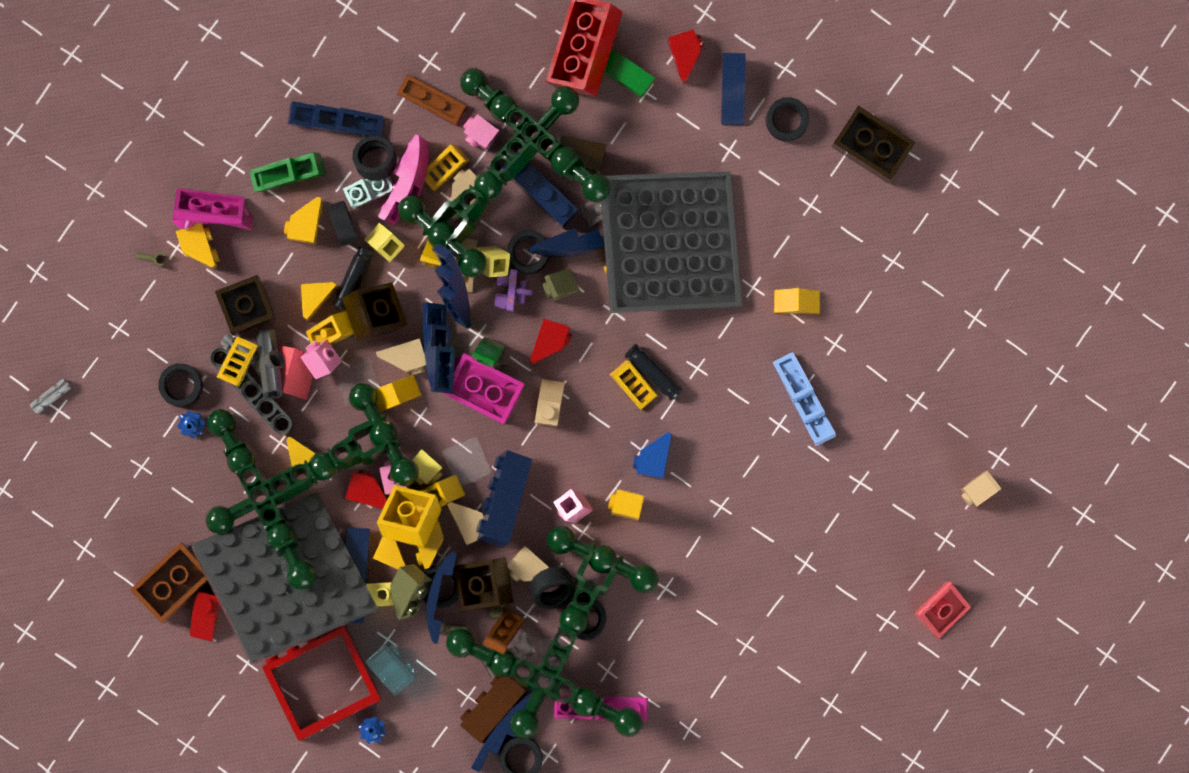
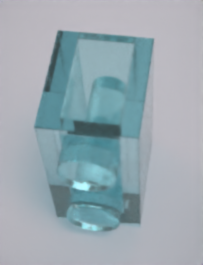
M385 644L365 663L396 697L417 678L414 675L417 671L409 662L403 663L399 658L402 654L393 644L390 647L388 644Z

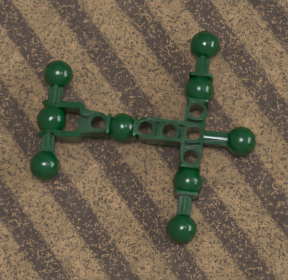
M470 68L461 75L460 86L462 91L469 96H480L486 101L484 106L490 111L492 117L499 122H505L516 134L496 154L490 166L486 167L489 171H483L477 175L474 180V187L470 184L469 189L464 190L456 199L445 201L433 218L426 213V205L423 199L416 195H409L401 199L398 204V213L403 221L418 223L424 229L422 234L428 236V241L433 248L439 243L450 250L454 257L458 259L459 269L463 275L470 278L480 276L486 269V258L481 251L466 249L461 243L476 230L475 222L484 212L486 205L490 204L488 200L497 197L502 191V184L506 186L508 181L514 179L537 153H540L545 159L550 161L556 173L565 176L569 181L575 178L582 184V192L587 200L595 203L602 202L609 196L610 182L607 177L598 173L590 174L584 169L585 163L579 158L578 153L570 147H564L562 143L558 142L547 131L561 115H569L577 110L579 96L576 90L571 87L564 86L556 89L551 96L552 106L536 122L518 107L514 97L504 94L500 89L494 91L490 88L484 71ZM522 118V121L519 124H516V122ZM538 131L536 136L531 138L532 134ZM550 145H553L550 150L546 151ZM522 148V151L516 154L517 150ZM507 165L506 169L500 172L501 168ZM476 199L475 203L470 205V202ZM455 214L460 219H463L456 230L451 224L447 223Z
M359 383L351 388L349 402L356 410L363 411L368 421L351 428L348 431V437L335 444L331 450L328 448V453H316L310 458L309 463L304 461V464L294 465L266 481H263L255 466L256 459L254 453L247 448L244 441L239 442L233 432L236 426L233 414L223 409L215 410L209 415L207 421L208 430L212 435L222 438L227 448L223 451L227 458V466L231 472L237 474L249 498L229 508L224 506L213 507L207 513L206 526L211 532L222 535L232 529L234 520L255 510L267 531L269 546L276 551L278 557L284 556L289 566L287 572L288 583L298 590L309 589L316 579L315 568L312 564L302 561L296 551L299 545L295 539V530L292 526L285 523L277 506L310 489L314 483L318 484L317 480H329L335 475L336 470L339 473L341 472L340 469H347L360 463L370 465L386 454L392 463L390 477L397 485L404 487L412 485L417 480L419 469L413 460L404 458L399 449L402 442L397 440V427L392 422L386 421L387 415L379 413L375 405L378 396L373 386L367 383ZM369 434L370 441L376 447L362 452V447L357 441ZM343 452L348 453L346 458L338 459L339 454ZM300 474H307L304 480H297ZM249 477H256L254 482L246 483ZM282 484L287 485L285 490L276 491L278 486ZM259 496H266L264 501L256 502ZM269 515H276L273 521H266Z
M556 526L551 529L547 536L549 548L557 554L572 552L584 559L575 577L578 587L573 602L560 614L558 632L541 666L539 667L528 661H520V658H516L514 653L508 649L502 654L494 649L490 650L477 644L472 633L465 629L452 631L447 637L446 647L454 657L463 658L471 655L485 662L484 669L489 668L495 676L501 678L509 676L508 679L511 680L513 678L518 684L533 691L525 709L516 712L510 721L511 731L518 738L529 739L538 732L539 719L537 714L545 697L563 705L569 704V708L572 707L582 717L593 716L592 720H595L596 715L614 723V727L620 735L633 737L641 731L643 726V718L637 710L623 708L619 711L603 703L605 697L602 696L600 698L593 689H580V686L576 688L572 682L560 677V674L572 651L575 639L577 640L578 635L584 632L588 626L590 609L599 595L607 593L615 574L617 573L630 579L631 585L636 591L650 593L658 586V573L649 565H639L637 567L623 562V556L617 557L615 551L609 546L601 545L595 547L594 542L587 545L576 540L575 534L570 528ZM588 564L597 573H609L603 586H596L594 582H587L583 578ZM585 595L589 598L590 603L581 605L577 598ZM561 636L568 637L570 645L566 647L561 646L558 643V638ZM557 657L561 664L558 667H551L548 659ZM527 668L530 672L529 677H519L517 674L518 669ZM543 677L548 678L551 685L548 688H542L539 686L538 680ZM567 687L571 690L572 695L569 698H563L559 694V690Z

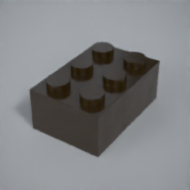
M858 105L836 138L832 148L889 184L916 142Z

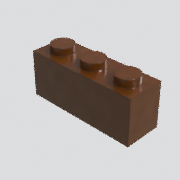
M496 676L490 683L493 686L488 693L483 691L475 700L478 703L473 710L468 708L460 717L463 721L460 726L480 743L526 691L513 678L511 680L508 679L509 676L503 678Z

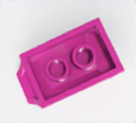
M177 188L172 220L180 229H189L197 223L223 224L252 231L254 216L248 211L244 203L245 197Z
M464 353L454 360L453 394H443L505 425L522 394L525 384L496 369L474 361L471 356Z

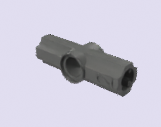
M260 330L256 333L259 359L255 361L254 367L257 374L261 376L264 398H279L283 395L280 369L284 367L285 361L277 349L275 330Z

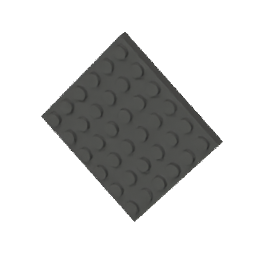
M730 171L605 176L610 182V194L601 202L610 313L742 306Z
M317 492L278 508L285 523L292 526L295 530V539L299 545L296 551L302 561L312 564L315 568L316 579L309 589L298 590L288 583L287 572L289 566L284 556L278 557L276 551L269 546L267 531L259 517L232 527L228 533L216 534L192 544V550L251 665L377 611L376 603ZM269 515L266 521H273L276 515Z

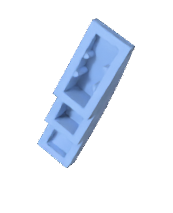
M791 352L774 361L773 365L815 446L836 437V433L794 353Z

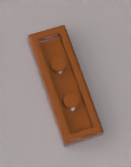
M407 74L397 92L398 96L455 126L458 125L467 108V105Z
M505 609L486 636L483 645L504 654L523 626L525 618Z

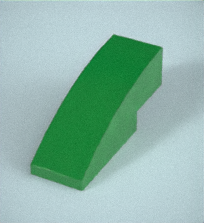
M611 49L604 74L642 99L654 83L655 78Z
M314 152L249 170L254 192L280 188L326 175L321 154Z
M484 337L474 350L472 358L474 361L495 369L506 346Z

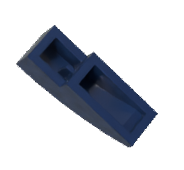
M723 53L721 125H744L746 53Z
M576 228L536 243L529 250L531 253L542 256L574 257L598 251L605 244L599 229L579 236Z

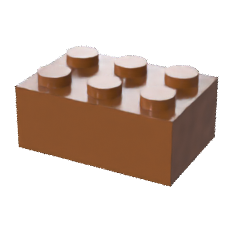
M180 542L140 579L130 591L160 623H166L197 591H200L208 583V580L195 554L184 543Z

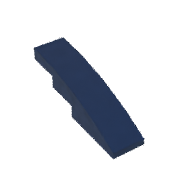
M292 101L287 124L355 136H381L384 116L345 108L338 109Z
M438 243L432 249L441 263L434 270L443 284L437 292L453 319L466 329H469L471 327L470 304L462 273L453 253Z
M423 303L424 354L431 392L453 394L455 348H450L451 327L446 326L447 307L443 304Z
M347 527L346 548L364 583L367 584L370 529ZM363 616V617H361V618H359V619H356V620H354V621H352V622H349V623H362V624H364V617H365V616Z
M531 693L512 708L496 726L482 746L471 769L480 772L489 751L497 755L507 734L516 737L510 728L511 718L516 712L525 709Z

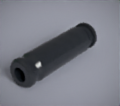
M360 246L357 247V253L353 256L335 296L336 300L332 303L334 308L346 311L342 298L359 290L371 263V257L374 256L372 251Z
M634 344L624 355L660 392L668 396L670 401L674 400L683 390V387L679 386L644 350L640 349L638 344Z

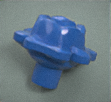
M189 410L186 414L180 415V422L177 427L182 429V435L195 438L196 434L201 435L203 433L202 428L205 425V421L201 419L200 413H193Z
M376 716L371 719L364 718V724L359 725L361 731L360 738L362 740L366 739L368 744L381 742V737L386 735L384 730L385 723L379 721Z

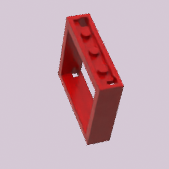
M346 626L335 628L322 637L312 638L307 641L308 644L300 648L298 645L286 650L287 655L281 658L275 655L265 660L267 665L262 667L298 741L382 700ZM342 636L371 695L301 729L272 670Z

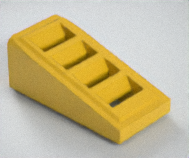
M451 144L428 166L425 182L433 191H436L470 160L456 144ZM453 153L459 162H456L450 155ZM445 159L452 166L451 169H449L448 166L443 162ZM438 165L446 173L444 176L436 168ZM432 171L439 181L436 182L429 173Z
M237 336L221 366L217 378L240 387L258 345ZM241 345L250 349L249 353L237 349L238 346ZM237 353L246 357L245 361L233 357L234 354ZM231 361L241 365V369L230 366ZM227 370L237 373V377L226 374Z
M624 361L610 373L612 379L640 410L658 396L630 361ZM628 369L630 372L624 378L620 379L619 376L622 375ZM632 377H635L636 380H634V381L627 387L625 384H626ZM641 383L642 387L633 394L631 391ZM647 390L649 393L639 401L637 398Z

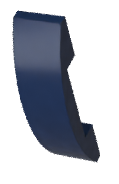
M450 552L442 561L432 579L426 605L427 627L432 642L438 644L442 620L434 619L443 574L452 576L457 554L455 552Z

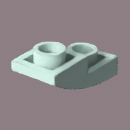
M389 175L387 178L377 181L361 179L343 188L351 208L355 209L391 193L394 184Z

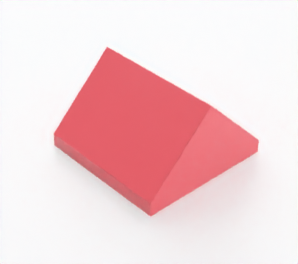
M277 345L278 352L282 354L285 361L284 367L280 369L283 394L307 400L314 376L300 358L305 351Z
M948 581L914 615L939 639L971 606L955 586Z

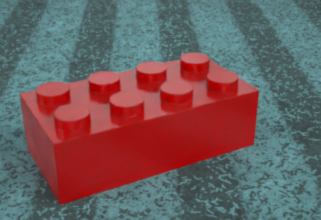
M571 0L546 82L557 89L568 86L576 90L578 94L597 97L623 11L611 3L596 0Z

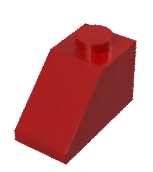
M694 29L668 37V45L682 84L687 82L700 56V48L704 47L700 34L696 35Z
M543 319L529 361L530 364L535 365L563 351L564 345L569 347L573 335L569 333L570 327Z
M359 470L358 474L352 472L345 499L383 509L388 499L377 480L371 477L372 473Z
M197 591L192 612L190 637L213 641L221 608L216 595Z

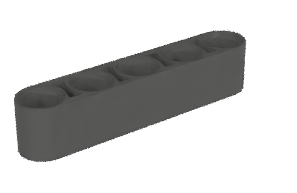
M221 347L214 349L210 354V361L218 371H220L223 364H217L216 356L222 352L226 353V355L229 353L228 350ZM231 361L230 366H233L237 369H241L242 367L241 365ZM227 370L226 374L231 376L232 371ZM246 371L240 387L231 384L277 434L285 436L293 431L294 422L292 418L273 398H264L262 386L248 371ZM250 386L258 388V393L253 398L248 397L246 393ZM266 402L273 404V411L270 414L262 412V406ZM281 419H287L289 422V426L285 431H279L277 428V423Z

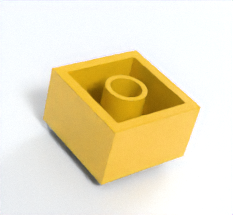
M394 485L379 516L377 525L383 538L425 547L442 509L436 495Z

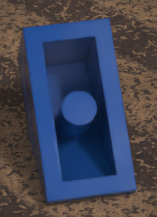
M665 433L640 451V455H635L633 468L637 469L636 474L663 479L672 433Z

